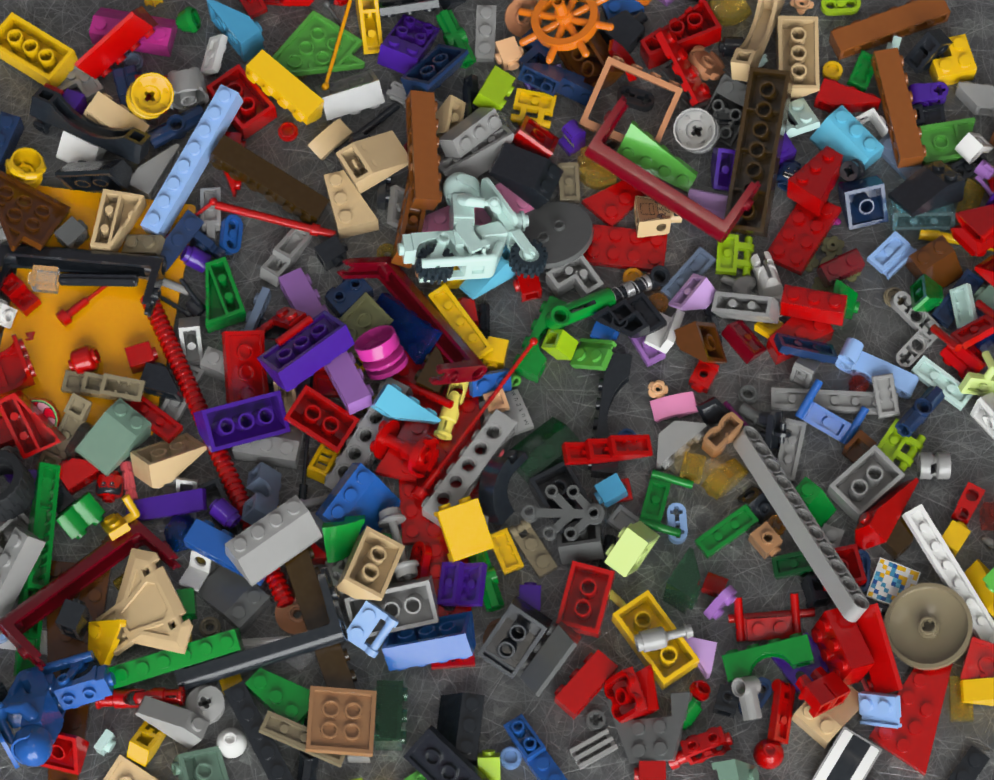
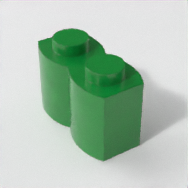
M86 492L61 512L55 521L70 539L76 538L78 540L87 533L86 528L89 525L93 524L95 526L104 519L102 515L105 513V510L89 492Z

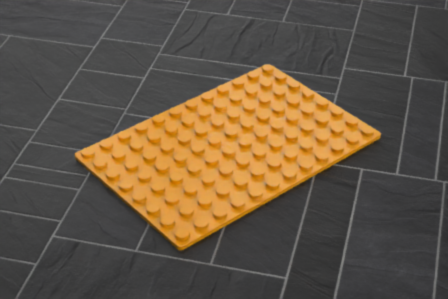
M39 185L36 188L37 190L71 207L69 214L59 227L71 216L77 221L79 219L86 224L89 238L77 249L91 250L90 242L102 193ZM145 199L147 206L129 234L150 235L144 231L140 224L154 200ZM184 204L168 234L187 210L193 214L196 213L195 205ZM55 234L45 244V246L63 247L56 240ZM125 241L123 242L122 246H121L120 249L118 250L119 253H121ZM181 254L164 276V278L181 284L180 278H184L186 267L183 261L180 260ZM17 268L16 276L42 302L27 317L11 301L9 303L10 307L17 309V313L10 329L4 327L0 352L12 345L13 339L11 335L16 334L18 340L22 338L37 375L33 377L36 385L21 391L30 400L33 398H45L52 401L60 413L61 423L65 415L63 411L72 395L62 392L61 387L65 371H71L68 360H70V353L73 350L84 345H89L92 348L95 347L98 350L101 363H99V368L91 373L101 375L106 373L140 380L143 371L132 374L124 348L149 341L151 348H156L159 357L155 362L167 366L168 359L165 358V354L162 351L163 348L160 347V343L157 340L158 337L155 336V331H153V326L150 325L147 315H144L145 309L140 302V298L145 293L148 280L139 279L138 286L106 287L93 297L87 306L71 317L72 323L65 327L55 314L61 309L67 311L83 297L87 298L101 286H64L58 282L59 274L69 272ZM161 286V295L178 305L180 293ZM160 300V303L163 305L162 309L165 310V314L168 316L167 320L170 321V325L174 329L177 309ZM35 332L34 339L26 341L25 339H28L25 333ZM143 393L145 398L159 407L160 397ZM81 396L92 402L84 428L92 429L103 413L117 400Z

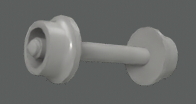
M388 507L378 513L380 519L378 526L380 528H390L392 539L403 545L398 525L406 520V516L401 513L399 507ZM403 550L394 571L397 581H409L418 576L417 567L419 562L417 560H407L405 550Z

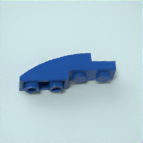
M522 714L503 725L537 780H567L547 752L545 745Z

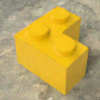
M966 34L948 37L953 43L944 52L945 57L932 60L929 69L932 82H943L948 86L958 82L973 80L977 66Z

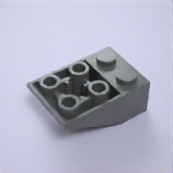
M724 74L705 110L717 120L718 125L719 119L732 120L728 122L730 125H719V141L732 147L739 135L740 125L735 124L741 121L747 85L739 80H732L731 76Z

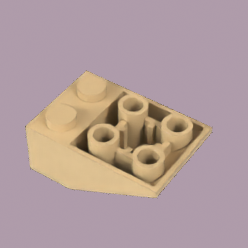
M392 130L352 142L336 152L340 164L360 194L408 165V153Z

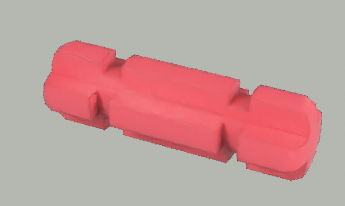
M130 461L122 462L120 469L124 478L125 495L129 494L132 500H137L138 495L132 472V464Z

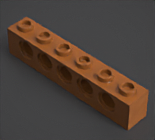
M409 172L391 263L410 269L412 263L403 264L402 256L398 255V243H401L402 234L422 232L426 210L410 208Z

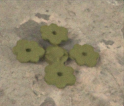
M837 236L825 237L822 242L821 251L826 253V257L822 258L819 262L815 254L805 270L810 273L813 271V268H817L819 265L834 259L836 255H841L842 249L845 246L844 241L838 240ZM858 272L857 275L854 274L853 276H850V278L847 277L846 279L849 282H855L857 276L861 275V272ZM815 277L811 289L832 293L834 285L832 284L831 287L825 288L820 278Z

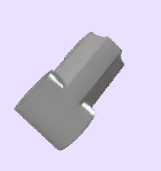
M756 676L735 678L731 687L733 694L739 697L743 721L762 718L758 694L761 690L760 680Z

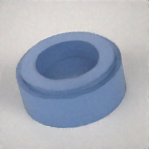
M512 746L504 748L500 753L501 765L508 770L519 767L522 761L520 751Z

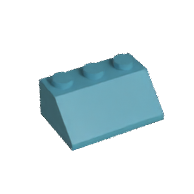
M843 105L827 116L820 125V128L810 137V140L820 150L829 146L842 154L843 163L859 159L863 162L865 170L881 158L884 146Z

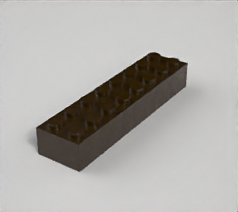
M750 67L724 219L751 181L754 183L759 181L761 186L752 199L754 201L749 211H744L730 233L767 237L794 81L791 71Z

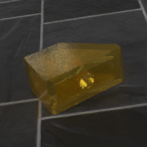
M733 458L717 466L701 486L709 496L717 500L732 490L749 472Z

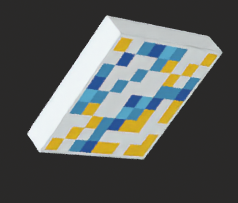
M880 557L866 597L889 606L900 592L917 584L921 572Z

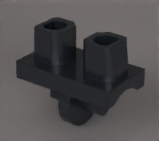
M778 409L773 412H762L759 414V424L766 426V431H760L759 434L771 451L773 448H779L780 444H784L785 438L791 437L792 434L791 430L786 429V422H782L783 411Z

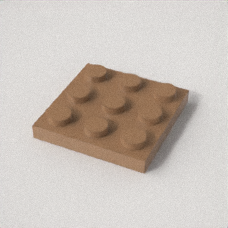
M310 686L305 752L372 757L377 691Z

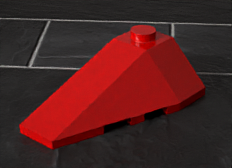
M917 477L900 484L870 510L860 516L859 523L855 529V544H857L858 550H866L887 542L919 482Z

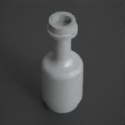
M683 624V628L665 631L663 627L659 626L639 631V634L634 635V641L637 651L646 653L666 648L669 640L684 636L686 639H689L694 635L691 624Z

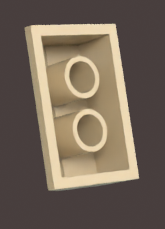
M366 526L355 542L336 587L340 592L354 599L381 601L405 546Z

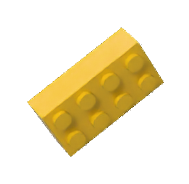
M13 12L0 25V59L40 84L45 85L47 83L58 87L74 69V63L78 58L72 48Z
M649 590L612 614L611 621L645 667L650 664L652 665L654 679L662 690L698 667L700 659L683 637L669 640L667 647L646 653L637 651L634 635L639 634V631L659 626L663 627L665 631L677 629Z

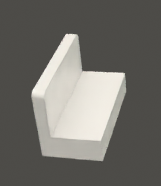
M679 309L676 310L672 317L660 312L667 321V326L646 335L644 343L666 354L675 342L676 335L674 330L680 328L685 312Z

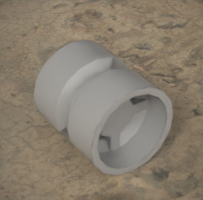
M918 452V479H932L933 476L936 479H950V452H936L935 455L932 452Z

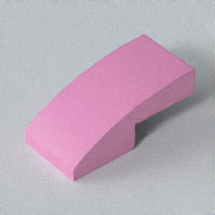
M693 391L669 395L650 401L654 421L656 422L676 416L681 418L698 412Z

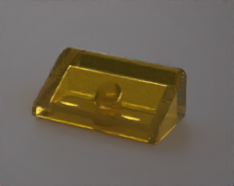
M968 178L964 187L963 201L958 202L955 213L979 207L985 189Z

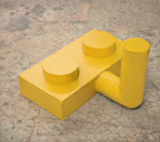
M129 494L124 495L121 499L130 513L124 517L119 513H113L106 516L103 520L104 522L100 523L112 541L130 531L131 528L128 524L140 516V512Z

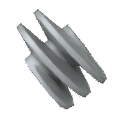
M211 685L196 687L189 693L186 699V709L193 711L208 721L209 725L217 722L224 714L226 708L222 692L217 687ZM205 701L209 704V707L206 709L202 705Z

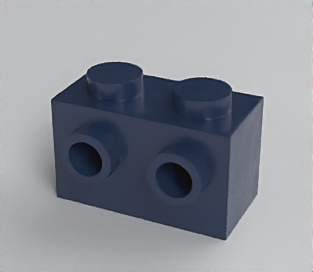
M364 278L343 279L339 286L332 287L327 291L325 302L332 312L340 318L365 292L373 298V289Z

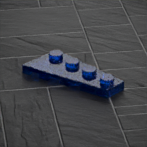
M381 293L376 302L394 320L389 326L395 329L400 339V344L416 364H422L426 355L430 353L443 332L434 329L429 322L419 318L418 314L405 308L403 303L389 293Z

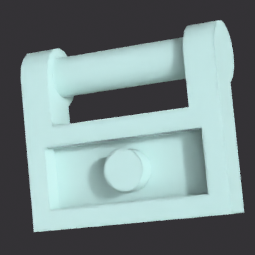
M803 97L790 102L788 115L795 126L790 124L787 119L785 132L789 138L820 128V121Z

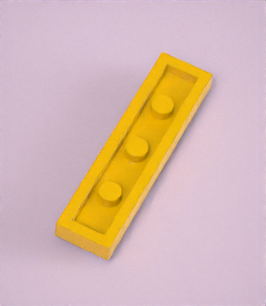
M446 284L428 294V298L434 307L480 359L493 351L491 344Z

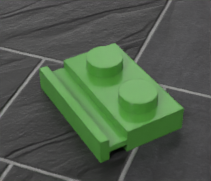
M581 338V345L577 346L570 365L575 369L606 371L613 355L612 349L617 344L613 340Z

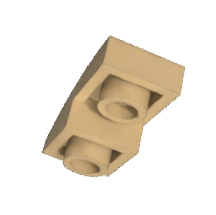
M339 118L308 144V147L321 160H324L337 146L344 143L353 132Z

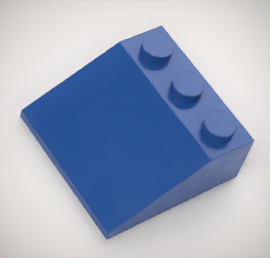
M352 463L316 511L315 515L325 523L342 522L345 520V516L365 515V522L360 533L366 526L381 532L383 528L378 526L380 521L378 513L388 507H399L401 500L362 463Z

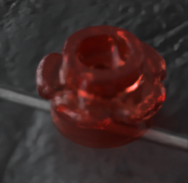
M855 375L849 380V391L865 392L869 387V382L865 377Z

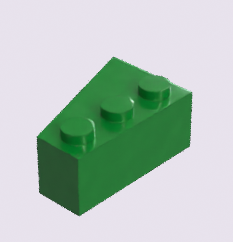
M226 257L205 263V325L207 332L211 333L245 321L246 311Z
M259 668L245 682L248 691L269 711L301 725L304 724V718H308L309 689L262 668Z

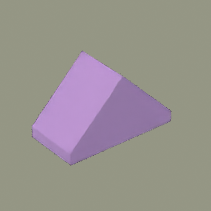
M684 637L700 659L698 669L705 679L710 678L717 642L694 637L686 639Z

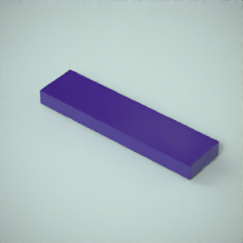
M204 488L133 500L140 512V516L137 518L140 522L207 510L206 489ZM126 507V515H127V514H129L130 512H129V510H128L127 507Z

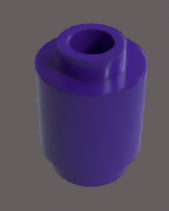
M189 245L184 248L180 256L183 264L200 273L204 272L205 263L212 261L210 254Z
M225 498L215 499L209 507L211 509L209 514L224 528L228 527L231 530L241 520L242 516L239 515V511Z

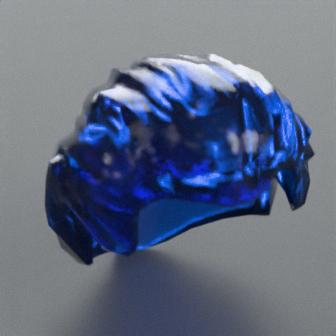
M189 514L173 516L165 526L164 535L166 542L176 553L189 549L183 541L195 521Z

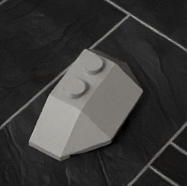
M503 125L462 158L446 157L444 154L440 158L438 170L445 176L456 172H464L478 178L481 174L491 169L505 142L512 143L514 133Z

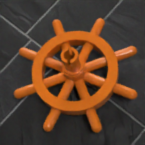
M539 0L534 9L519 8L518 14L520 16L531 17L533 33L519 40V45L526 46L538 40L549 49L545 60L548 64L554 61L557 51H569L578 48L583 57H588L590 52L585 43L594 36L597 29L607 31L614 29L613 23L600 21L598 6L609 0H569L567 5L565 3L566 0ZM577 1L584 3L583 6L574 10ZM552 6L554 7V13L547 12ZM590 11L589 19L579 17ZM542 19L553 21L541 28ZM575 26H584V28L578 32ZM557 29L554 37L547 35L548 33ZM565 31L569 32L570 37L563 38Z

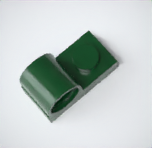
M801 551L772 557L774 578L777 580L796 575L805 577L807 574L814 572Z

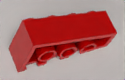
M699 0L697 5L694 7L690 6L684 10V13L678 18L674 17L669 21V24L663 28L659 27L640 40V56L648 70L671 60L666 57L655 36L662 30L669 29L677 37L679 46L689 54L694 46L707 47L721 41L722 26L707 1Z

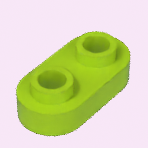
M822 0L820 9L827 16L854 15L860 9L861 0Z

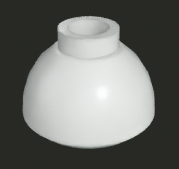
M230 727L219 733L216 746L221 750L222 756L236 758L245 751L247 739L241 730Z

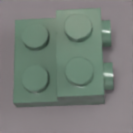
M218 746L178 754L171 764L172 773L174 776L178 775L179 780H229L223 756Z

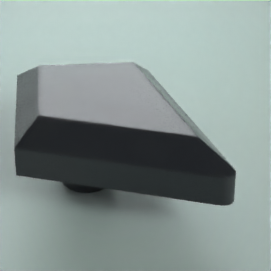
M715 396L696 405L706 425L719 423L724 415L731 412Z

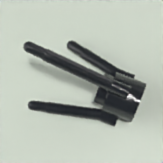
M180 278L179 281L191 297L185 304L187 309L161 295L160 300L182 312L186 317L201 316L206 311V306L196 297L183 278Z

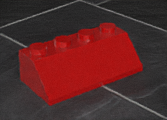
M140 6L131 11L77 60L74 65L94 79L100 76L105 78L113 71L111 67L115 63L119 65L127 58L125 54L129 50L134 52L141 46L139 42L144 37L148 39L156 32L154 28L158 23L143 6Z
M878 603L869 605L868 609L856 621L875 661V664L868 671L870 679L866 680L869 691L890 693L902 690L903 686Z

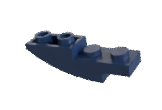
M525 62L517 78L553 97L555 92L584 106H587L595 88L583 82L584 76L560 67L541 63Z

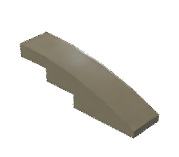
M66 370L61 391L102 399L118 400L121 398L123 401L141 402L146 381L106 373L103 375L90 372L78 374L77 372Z

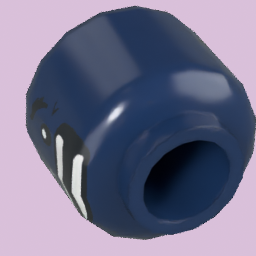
M791 160L780 165L776 181L778 188L787 192L788 179L802 168L799 162Z

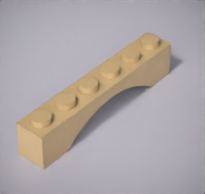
M758 0L749 33L743 44L736 48L731 59L732 80L748 82L750 67L759 66L785 0Z

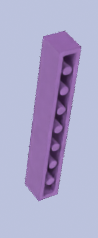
M301 267L278 277L280 288L291 308L305 312L307 316L310 315L312 318L324 310L329 313L326 305H321V297L317 289H312L311 285L313 284L309 274H304ZM346 351L333 359L331 363L325 365L324 369L349 415H352L370 407L374 393L371 386L364 383L365 377L361 368L357 369L354 365L356 360L352 352L348 353Z

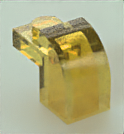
M588 146L581 148L580 156H578L580 181L586 187L594 190L606 189L616 184L617 176L584 155Z

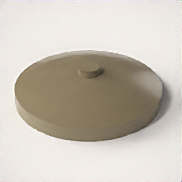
M920 583L900 592L890 603L884 619L892 652L905 664L921 670L941 669L957 661L967 650L973 634L972 616L964 599L951 588L937 583Z

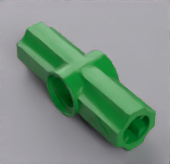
M446 9L436 15V20L443 32L445 44L467 49L469 54L460 68L466 69L471 67L476 62V58L468 44L469 41L464 28L459 26L452 10Z
M487 551L469 556L470 563L484 562L487 564L483 598L486 611L494 612L504 607V601L498 587L499 581L495 568L491 565Z

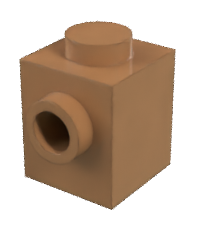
M767 521L749 535L748 541L764 560L769 556H776L782 550L780 547L783 540Z

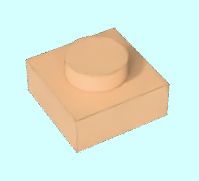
M503 388L487 407L488 413L493 414L496 409L501 412L510 410ZM494 391L483 394L485 403Z

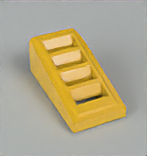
M320 444L307 467V477L325 484V477L329 472H332L336 458L341 453L344 445L337 454L326 449L323 444Z

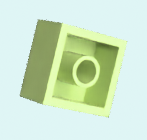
M641 521L634 524L630 523L627 528L623 527L617 536L619 540L607 550L606 555L608 557L604 562L623 577H627L638 570L660 535Z

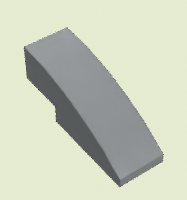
M292 228L275 246L272 255L261 266L259 278L277 287L279 285L278 277L289 273L313 235H310L309 232Z

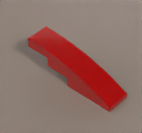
M649 434L610 435L608 438L587 439L585 442H564L562 444L565 465L607 463L653 455Z

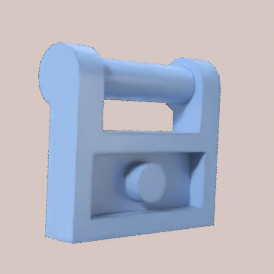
M366 600L347 628L348 641L365 651L372 658H376L379 653L378 649L392 628H396L399 621L370 600ZM383 619L386 623L370 645L365 642L379 620Z

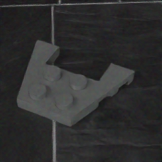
M691 692L671 693L672 716L636 719L619 723L612 715L630 764H638L639 761H675L684 720H686L688 714L687 709L689 702L692 700ZM607 699V704L611 712L612 701L611 699Z

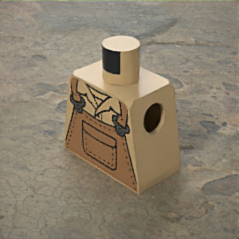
M635 196L633 212L637 238L666 235L670 233L671 223H682L680 216L650 197Z

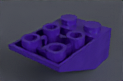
M404 14L381 43L377 64L405 74L429 53L440 28Z

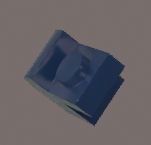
M531 28L529 31H527L522 36V38L533 33V29ZM538 40L522 46L528 52L519 59L520 70L525 62L547 64L545 60L549 49Z

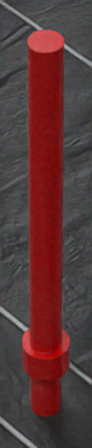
M216 201L215 209L309 232L310 235L316 237L321 235L331 238L336 235L335 230L323 228L320 224L312 223L311 225Z

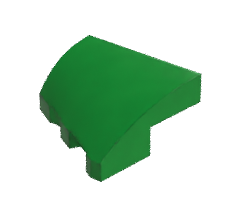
M365 515L345 516V520L342 522H326L322 524L327 563L343 560L351 554L365 522Z

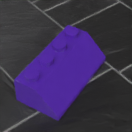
M325 310L312 318L313 323L282 346L276 344L257 357L275 383L286 392L296 388L298 384L313 376L315 372L331 363L333 359L346 352L355 344L346 324Z
M280 390L193 413L198 433L211 453L291 431L289 422L284 420L286 411Z

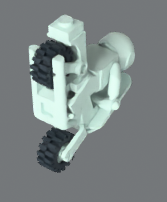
M456 172L449 175L443 184V194L447 204L450 206L449 230L402 234L401 243H398V255L402 256L403 264L412 263L413 265L417 259L415 268L416 274L419 273V283L430 282L432 285L434 282H437V285H439L441 281L445 283L452 280L492 277L506 244L510 251L509 267H512L513 273L517 271L516 275L519 277L521 274H524L523 278H527V275H530V278H534V275L538 277L541 272H544L548 259L547 249L542 247L543 243L539 242L536 244V239L530 242V238H526L523 233L526 227H529L528 215H525L524 211H519V213L513 211L488 177L483 178L481 185H479V181L475 177L464 172ZM474 208H484L492 219L491 223L475 225ZM454 266H458L460 270H453Z

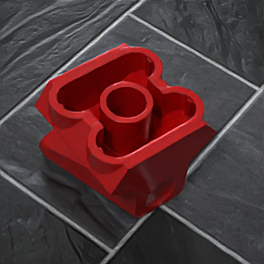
M994 204L955 213L959 224L951 228L952 237L971 256L981 257L986 254L988 249H994Z
M651 664L636 673L633 666L623 669L605 680L604 692L606 697L612 701L611 712L619 723L649 716L659 710Z

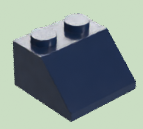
M877 175L838 184L840 205L849 230L889 221L885 185Z

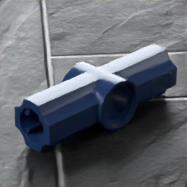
M198 104L180 115H171L167 122L147 132V134L151 135L150 144L154 149H157L173 139L184 138L188 131L198 125L205 111ZM176 125H181L180 128H177V129H174V128H173V127L176 126Z
M930 386L920 398L916 399L913 406L896 423L897 433L902 437H910L920 425L925 423L928 416L945 398L943 390L938 386Z

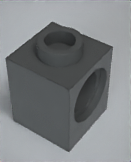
M72 216L54 232L56 240L64 248L77 249L89 238L86 224L80 219L77 221Z

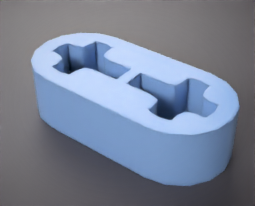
M672 503L667 508V525L672 527L679 526L683 534H681L680 538L668 534V539L671 543L679 545L687 539L686 509L682 504ZM674 509H678V512L682 513L679 514L678 521H675V515L671 514Z

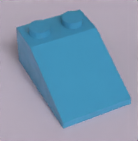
M207 0L210 20L222 34L228 37L227 41L244 63L257 55L262 49L264 50L263 41L265 40L261 33L263 29L257 21L254 22L250 16L215 0Z

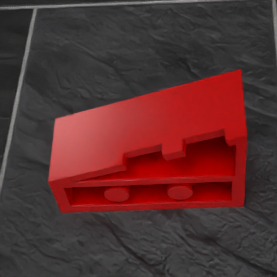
M21 390L0 398V412L23 459L67 439Z

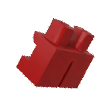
M821 666L816 668L810 675L814 681H811L804 674L795 683L801 691L798 698L808 703L811 707L809 713L813 718L844 703L851 691L834 671L827 673Z

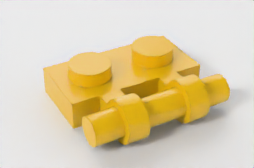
M517 88L513 109L520 110V114L512 113L510 121L517 122L520 125L527 112L538 114L537 118H530L544 128L550 129L551 121L544 120V116L553 117L557 95L553 97L547 93Z

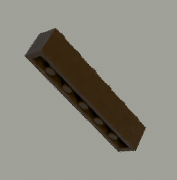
M226 135L221 138L211 153L209 162L213 167L227 172L232 179L240 180L250 190L261 193L268 201L282 206L284 211L295 214L304 223L311 225L312 223H317L330 201L328 198Z

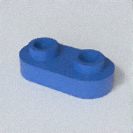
M234 214L228 215L221 222L219 247L226 252V255H233L241 248L243 222L240 217Z

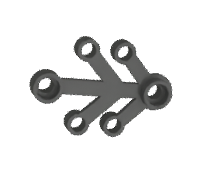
M551 484L546 487L545 493L561 509L536 508L533 504H527L521 509V516L528 523H533L538 518H560L554 525L543 529V536L548 541L554 540L556 534L574 518H582L574 527H568L564 531L565 538L568 541H575L578 534L589 524L597 525L604 520L605 511L603 507L597 503L590 504L580 494V490L576 485H570L566 491L568 497L575 499L583 508L574 509L559 494L558 488ZM550 489L556 490L553 495L548 494V491ZM572 489L577 490L575 495H570ZM528 509L533 510L531 515H526ZM593 510L598 512L595 517L590 516ZM549 530L553 531V535H552V536H550V537H547V536H546V532H547V531H549ZM569 531L575 532L573 537L567 536Z

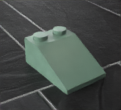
M119 398L103 413L75 451L104 475L108 476L130 456L131 451L136 450L151 436L152 423Z

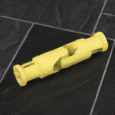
M469 382L449 384L445 397L454 401L451 409L445 406L442 407L439 415L441 421L433 434L435 437L446 441L452 440L453 426L457 423L459 417L458 407L464 401ZM454 388H460L461 390H463V393L461 395L457 391L452 390Z

